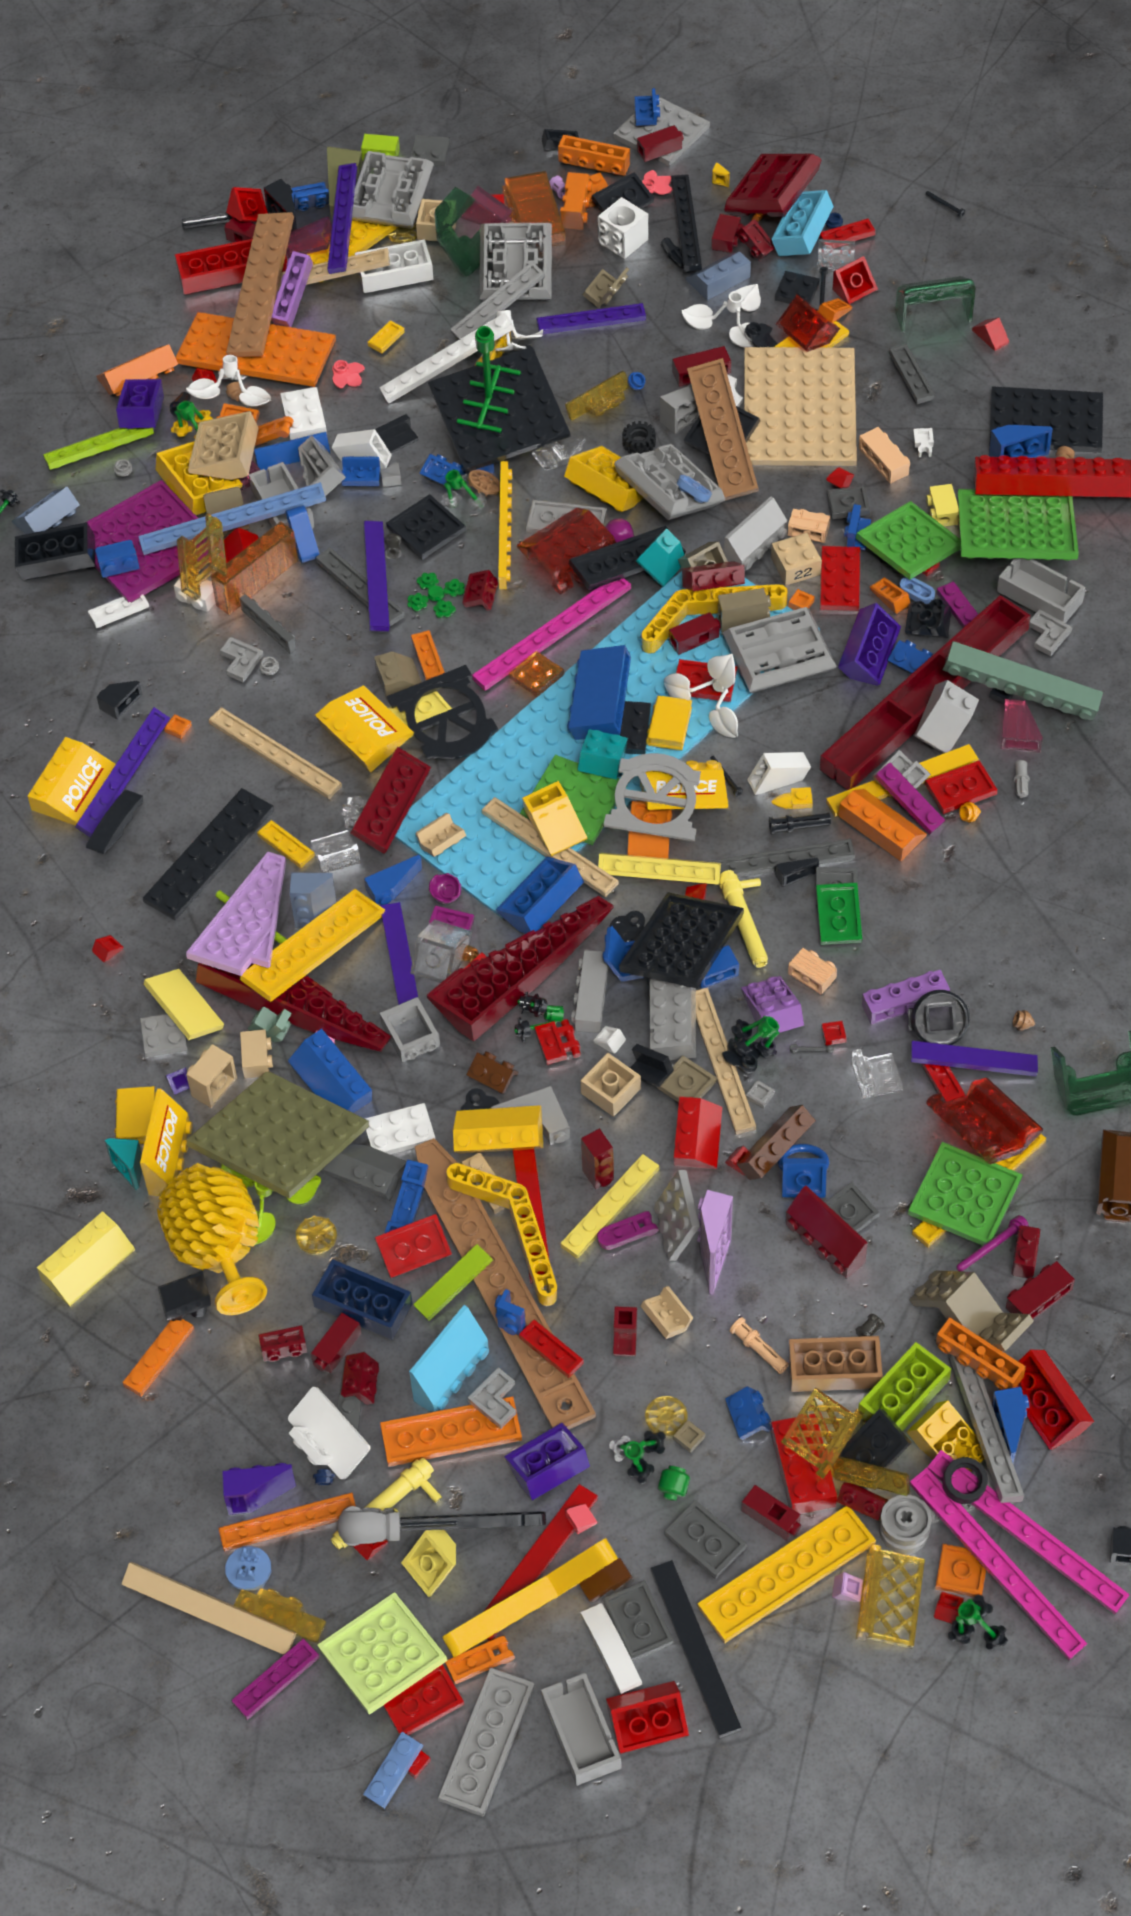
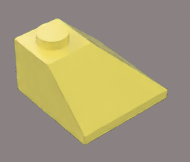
M426 1530L401 1562L428 1597L433 1595L456 1565V1544L445 1530Z

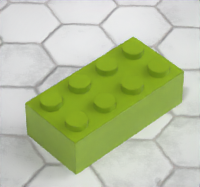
M915 1342L861 1400L858 1406V1416L867 1422L879 1409H884L897 1426L904 1431L950 1381L951 1368Z

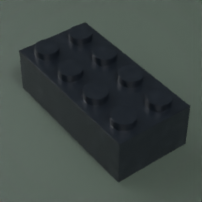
M87 522L15 536V569L22 580L95 566V535Z

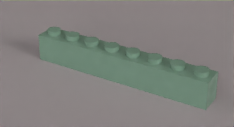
M954 641L948 650L943 667L944 671L952 675H958L970 681L985 684L990 688L1003 690L1008 694H1015L1026 700L1041 703L1046 707H1053L1064 713L1077 715L1085 720L1093 721L1099 710L1103 695L1102 691Z

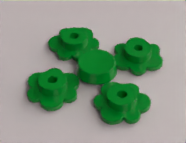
M423 573L422 577L417 578V584L420 585L421 589L427 588L428 594L427 596H422L421 593H416L415 595L408 596L407 605L414 611H420L422 608L427 607L429 599L438 601L437 605L433 607L438 618H448L456 611V608L452 605L451 601L445 602L441 599L444 598L445 594L451 597L463 595L465 584L458 579H452L450 582L445 583L443 590L442 587L437 586L439 580L435 573Z

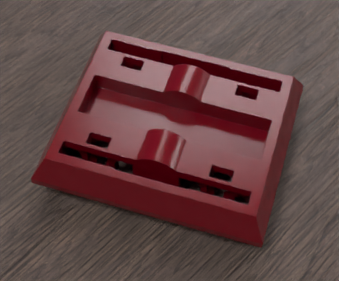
M812 153L761 154L726 200L725 212L733 216H749L751 213L768 214L770 217H785L819 171L821 158Z

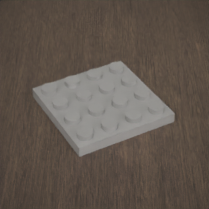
M659 97V105L657 107H660V117L657 118V125L636 126V116L634 113L613 133V139L637 150L638 137L675 125L684 136L682 149L655 158V160L670 167L710 127V122Z

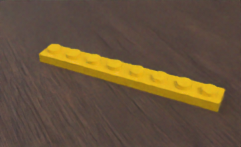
M501 461L499 589H507V582L511 581V572L507 570V567H511V555H507V552H511V541H508V538H511V526H508V523H512V514L508 512V509H512V497H508V495L512 494V483H509V480H512V469H509L508 461Z

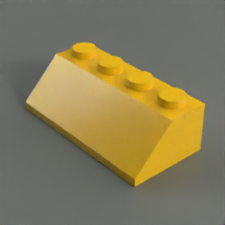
M541 1105L456 1111L453 1127L454 1152L466 1154L543 1149Z

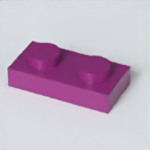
M435 905L429 920V926L469 936L475 916Z

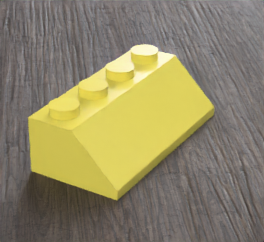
M102 1211L41 1263L37 1270L40 1279L68 1306H71L134 1252L135 1248L119 1226Z

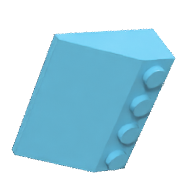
M463 1305L409 1371L413 1400L429 1412L443 1410L447 1406L450 1396L460 1390L463 1380L473 1374L476 1364L480 1360H484L489 1353L488 1339L467 1306Z

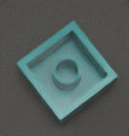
M589 729L580 752L578 771L617 780L621 758L624 759L628 738Z

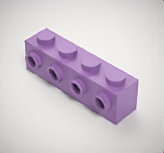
M293 251L291 258L288 259L287 269L282 277L280 290L276 295L271 318L273 324L292 327L313 266L310 255Z
M941 970L929 971L924 975L915 978L910 977L899 983H890L883 988L868 990L862 995V1007L872 1025L907 1014V1008H913L916 1001L929 991H950V988Z

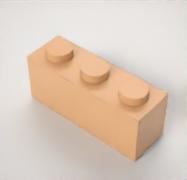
M879 427L860 435L859 449L890 484L909 475L910 461L908 457L899 451L898 446L893 444L888 435Z

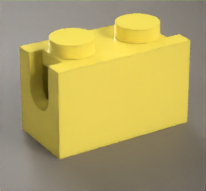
M952 484L929 487L930 494L926 495V504L931 508L930 516L943 526L958 525L959 508Z

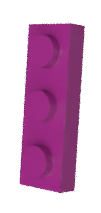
M954 581L937 588V595L943 600L944 604L950 606L952 615L962 628L978 615Z

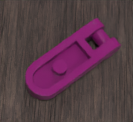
M645 1211L600 1229L597 1240L601 1248L611 1250L645 1236H653L658 1233L659 1229L652 1222L653 1217L651 1213ZM638 1224H644L645 1226L640 1228Z

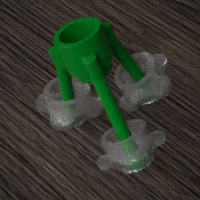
M451 470L446 474L445 479L447 482L444 483L447 492L443 494V501L440 502L444 507L456 508L458 502L462 500V496L458 495L455 491H451V488L462 491L463 495L469 494L471 496L469 503L472 505V511L483 508L487 500L485 499V493H473L471 491L472 486L468 485L467 474L461 476L458 470Z

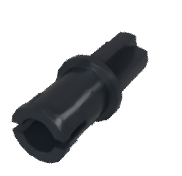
M664 238L661 241V247L667 252L670 259H673L678 266L683 268L680 248L675 246L670 238Z

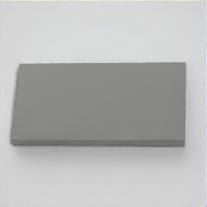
M532 500L526 532L601 541L607 508Z

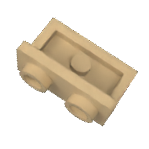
M445 813L416 832L421 849L434 857L443 853L445 849L458 843L466 836L464 829L454 824L448 813Z
M669 1286L664 1287L660 1295L646 1299L641 1304V1308L666 1339L686 1332L693 1320V1316Z

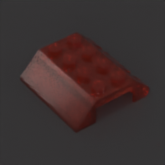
M575 508L517 544V548L528 560L532 557L537 559L553 577L552 587L562 595L568 591V588L571 589L574 586L569 574L570 572L577 583L582 582L570 567L569 560L614 544L616 541L614 536L590 510Z
M987 1077L972 1082L966 1096L943 1103L941 1100L942 1093L940 1092L930 1096L926 1102L928 1107L990 1165L1021 1154L1043 1132V1128Z

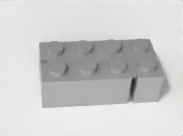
M284 462L268 467L269 484H267L265 469L249 474L251 491L257 501L299 489ZM308 506L305 508L307 510L309 520L313 529L315 528L313 513ZM286 513L268 518L280 541L292 536Z
M1015 558L1010 563V566L999 576L997 592L1035 612L1040 609L1066 623L1083 603L1086 587L1070 580L1066 594L1068 577L1034 559Z
M650 979V1049L668 1056L670 1060H679L682 1056L696 1058V988Z
M586 1673L566 1680L567 1694L563 1695V1685L561 1682L541 1689L543 1704L576 1786L621 1769V1757L614 1740H611V1733Z

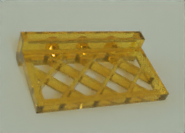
M815 1387L781 1442L819 1469L816 1474L824 1479L864 1413L859 1409L852 1413ZM814 1397L822 1401L824 1405H817ZM807 1411H814L816 1418H810ZM820 1411L827 1412L829 1418H823ZM834 1412H838L845 1418H836ZM799 1424H806L808 1431H803ZM813 1424H819L822 1431H815ZM826 1424H832L835 1431H829ZM790 1437H798L800 1443H796ZM805 1437H812L814 1444H808ZM818 1437H825L827 1444H821ZM811 1450H817L820 1459L812 1454Z
M872 1544L867 1552L856 1640L865 1641L866 1639L913 1649L925 1559L882 1550L881 1546ZM883 1557L892 1559L896 1567L888 1571L882 1564ZM908 1563L918 1565L917 1573L910 1576L903 1566ZM898 1569L907 1579L899 1585L891 1576ZM886 1577L894 1587L887 1593L880 1586V1581ZM907 1583H910L915 1590V1594L910 1598L901 1589ZM895 1591L904 1600L896 1607L888 1597ZM883 1599L891 1608L884 1615L877 1608V1603ZM906 1604L912 1611V1616L907 1620L898 1611V1609ZM893 1612L901 1622L894 1628L885 1619ZM880 1621L888 1630L884 1635L873 1633L874 1625ZM904 1626L909 1633V1641L900 1639L895 1631Z

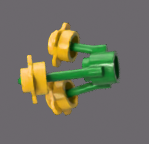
M183 401L178 404L175 411L178 420L174 422V427H171V432L176 433L178 437L187 435L188 432L193 430L192 426H188L187 421L189 420L197 432L199 422L213 419L210 416L211 412L209 410L198 411L193 402Z

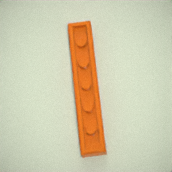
M353 1493L219 1527L223 1550L228 1551L338 1522L339 1516L344 1509L356 1506Z

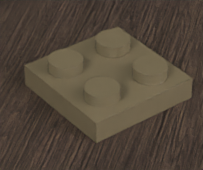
M682 1056L673 1066L674 1071L657 1089L679 1103V1096L703 1098L717 1082V1077L685 1056Z

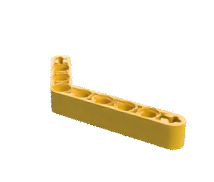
M780 584L720 587L699 591L678 590L642 631V650L646 653H655L668 639L669 629L678 626L687 615L706 614L708 612L717 614L718 595L764 588L765 594L770 596L771 607H768L769 611L782 610L787 606L788 590Z
M459 1163L451 1164L447 1168V1184L450 1189L510 1210L537 1299L544 1306L553 1305L557 1300V1283L526 1188L521 1184ZM475 1182L481 1183L480 1185H473ZM494 1189H500V1190H502V1191H500V1192H494L493 1190H494ZM520 1196L522 1198L514 1199L513 1197ZM524 1214V1215H527L528 1217H526V1218H521V1217H519V1216ZM531 1233L533 1236L527 1237L525 1234ZM538 1252L539 1255L533 1256L531 1253ZM544 1271L546 1274L539 1275L537 1272ZM546 1285H547L548 1293L546 1292V1290H544V1286H546Z
M605 1538L548 1575L450 1631L442 1639L453 1658L567 1592L617 1560L618 1557L607 1538Z

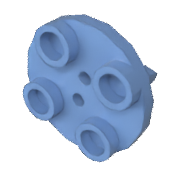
M254 1546L242 1547L235 1550L228 1557L225 1573L230 1585L236 1589L243 1591L260 1590L265 1586L270 1577L271 1561L268 1555L260 1548Z

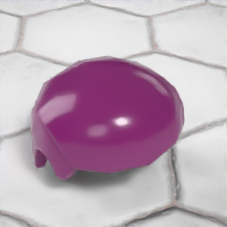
M613 519L605 526L604 537L610 544H614L634 537V531L631 524L625 519Z
M449 873L436 874L429 882V891L432 897L439 903H453L461 895L462 886L458 878Z

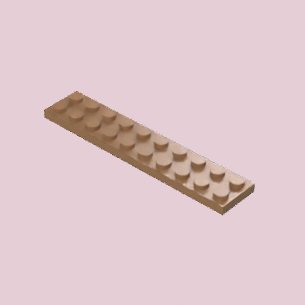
M292 212L258 214L226 351L227 355H234L236 357L263 356L294 220Z

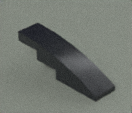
M125 789L95 828L86 844V848L105 854L123 835L124 827L133 819V812L143 802V795Z

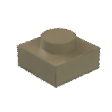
M688 1420L675 1433L673 1440L691 1453L705 1438V1433Z

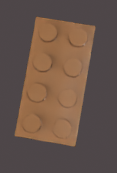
M879 1336L789 1339L788 1354L791 1392L873 1389L883 1378Z

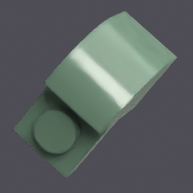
M263 1006L256 1012L247 1029L249 1031L266 1029V1035L271 1037L272 1042H281L291 1026L290 1021H288L291 1013L284 1009L276 1015Z

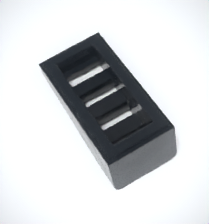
M544 129L542 135L544 150L558 149L563 135L579 138L578 132Z
M810 858L777 864L775 870L776 878L781 886L784 887L816 874V867H819V859Z

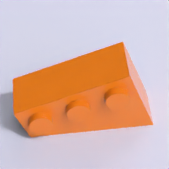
M568 172L565 195H563L562 199L564 205L560 209L562 228L583 230L584 223L588 222V213L586 212V208L590 207L588 193L592 192L593 182L589 179V174Z

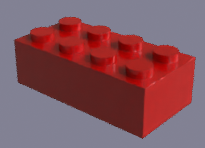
M816 1413L772 1421L771 1437L788 1506L799 1514L835 1508L837 1494Z

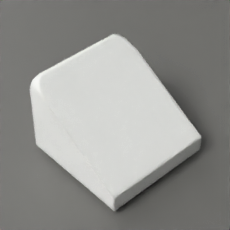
M605 1026L593 1041L615 1054L626 1041V1038L620 1029Z

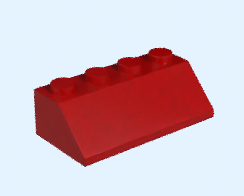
M1029 1350L1018 1361L1026 1366L1024 1377L1017 1387H1021L1023 1395L1026 1394L1028 1397L1029 1408H1026L1027 1417L1050 1450L1078 1437L1095 1422L1045 1350Z

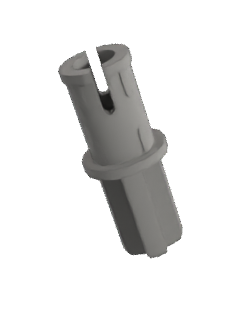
M1019 760L1014 764V782L1016 783V795L1019 798L1028 796L1030 777L1027 775V762Z

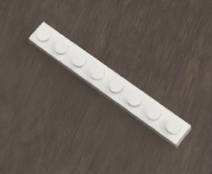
M506 312L483 325L491 328L494 333V341L515 329ZM477 329L379 387L388 404L477 352L475 344Z

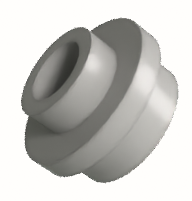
M120 459L115 463L114 472L116 475L125 477L132 473L133 467L128 460Z
M265 657L262 659L260 671L263 674L273 675L279 670V663L275 658Z

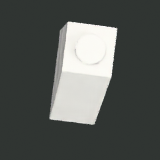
M375 429L337 434L332 446L340 461H342V457L350 456L379 457L381 469L387 468L392 456Z
M804 752L763 753L747 780L754 794L759 795L803 781L811 766Z

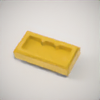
M390 320L368 341V346L382 354L405 333V329Z

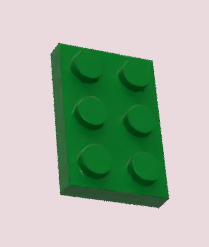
M858 884L816 885L821 945L862 943Z

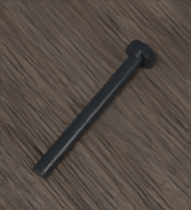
M926 191L927 196L955 211L959 217L964 216L965 209H959L935 194Z
M821 267L819 271L821 274L820 305L824 303L826 274H828L827 267Z
M714 755L710 757L711 760L719 762ZM723 768L724 778L733 788V794L740 796L743 793V789L737 787Z

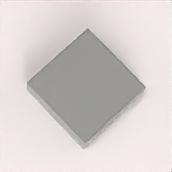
M757 1080L747 1092L746 1098L764 1109L774 1096L775 1090Z

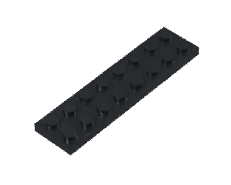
M241 788L144 895L143 902L176 921L274 811V806Z

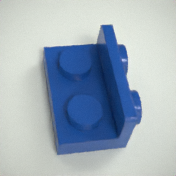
M429 454L420 471L422 476L442 486L447 482L445 476L451 470H458L463 477L466 475L460 464L456 462L451 464L447 462L445 457L439 454L437 456Z

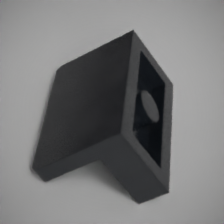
M407 414L375 429L391 454L418 441V436L411 429L410 417Z
M639 1044L632 1048L636 1061L630 1068L641 1076V1081L655 1087H660L674 1071L669 1057Z

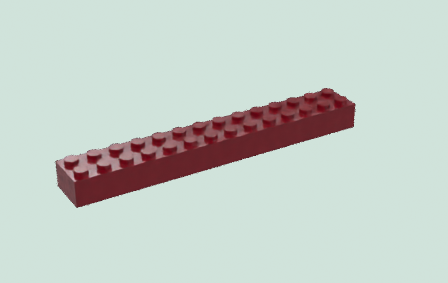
M998 596L828 748L820 757V770L830 778H836V782L847 790L856 787L916 732L936 684L948 680L964 689L972 682L967 678L952 675L943 670L948 650L953 641L1000 656L1029 630L1031 615L1003 596Z

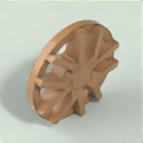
M484 470L470 471L467 481H469L468 485L477 489V493H485V496L488 494L496 496L499 493L500 481L494 475Z

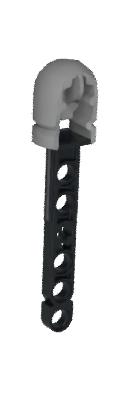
M350 1506L344 1509L339 1516L337 1527L339 1536L344 1543L356 1546L359 1544L382 1542L385 1539L399 1541L400 1531L546 1525V1512L400 1517L397 1508H385L382 1511L379 1508Z

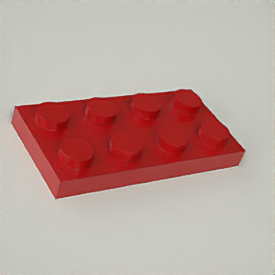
M822 546L820 610L859 611L860 547Z

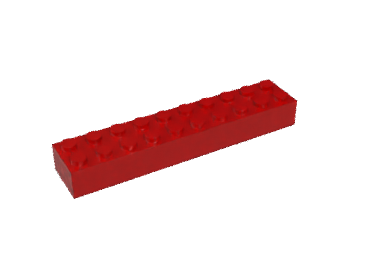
M982 455L975 457V494L1131 497V460L1122 458L1104 459L1101 457L1085 459L1083 457L1047 458L1039 456L1037 458H1028L1027 456L1008 457L1002 455L990 457Z

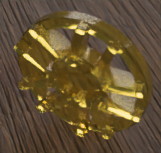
M414 222V226L411 229L396 228L392 234L387 235L388 238L395 242V244L415 241L417 239V232L413 230L416 229V222Z
M316 1216L309 1219L305 1218L296 1230V1240L299 1247L309 1254L327 1252L334 1246L337 1239L335 1225L328 1218ZM314 1222L315 1226L311 1227L309 1223ZM325 1239H328V1240L331 1241V1243L328 1244V1243H327L326 1241H324V1240H325ZM306 1241H308L307 1244H306V1246H304V1245L301 1243V1242H306ZM311 1244H315L314 1250L309 1249ZM319 1244L325 1246L324 1248L318 1250Z
M662 1396L654 1399L648 1405L645 1412V1420L648 1427L654 1433L660 1432L661 1425L665 1426V1431L662 1432L665 1433L666 1437L675 1435L688 1419L685 1405L677 1398L671 1396ZM664 1401L665 1407L661 1408L659 1402ZM667 1401L675 1402V1404L669 1407ZM656 1405L657 1410H651V1408ZM680 1406L681 1410L675 1412L674 1410ZM684 1414V1420L680 1419L678 1416ZM649 1415L657 1416V1418L649 1419ZM674 1421L678 1422L681 1425L677 1427L674 1424ZM652 1423H658L656 1428L652 1425ZM669 1426L674 1430L668 1431Z

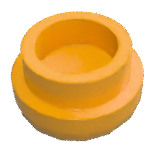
M972 802L965 803L959 810L960 818L968 823L974 822L981 813L978 806Z

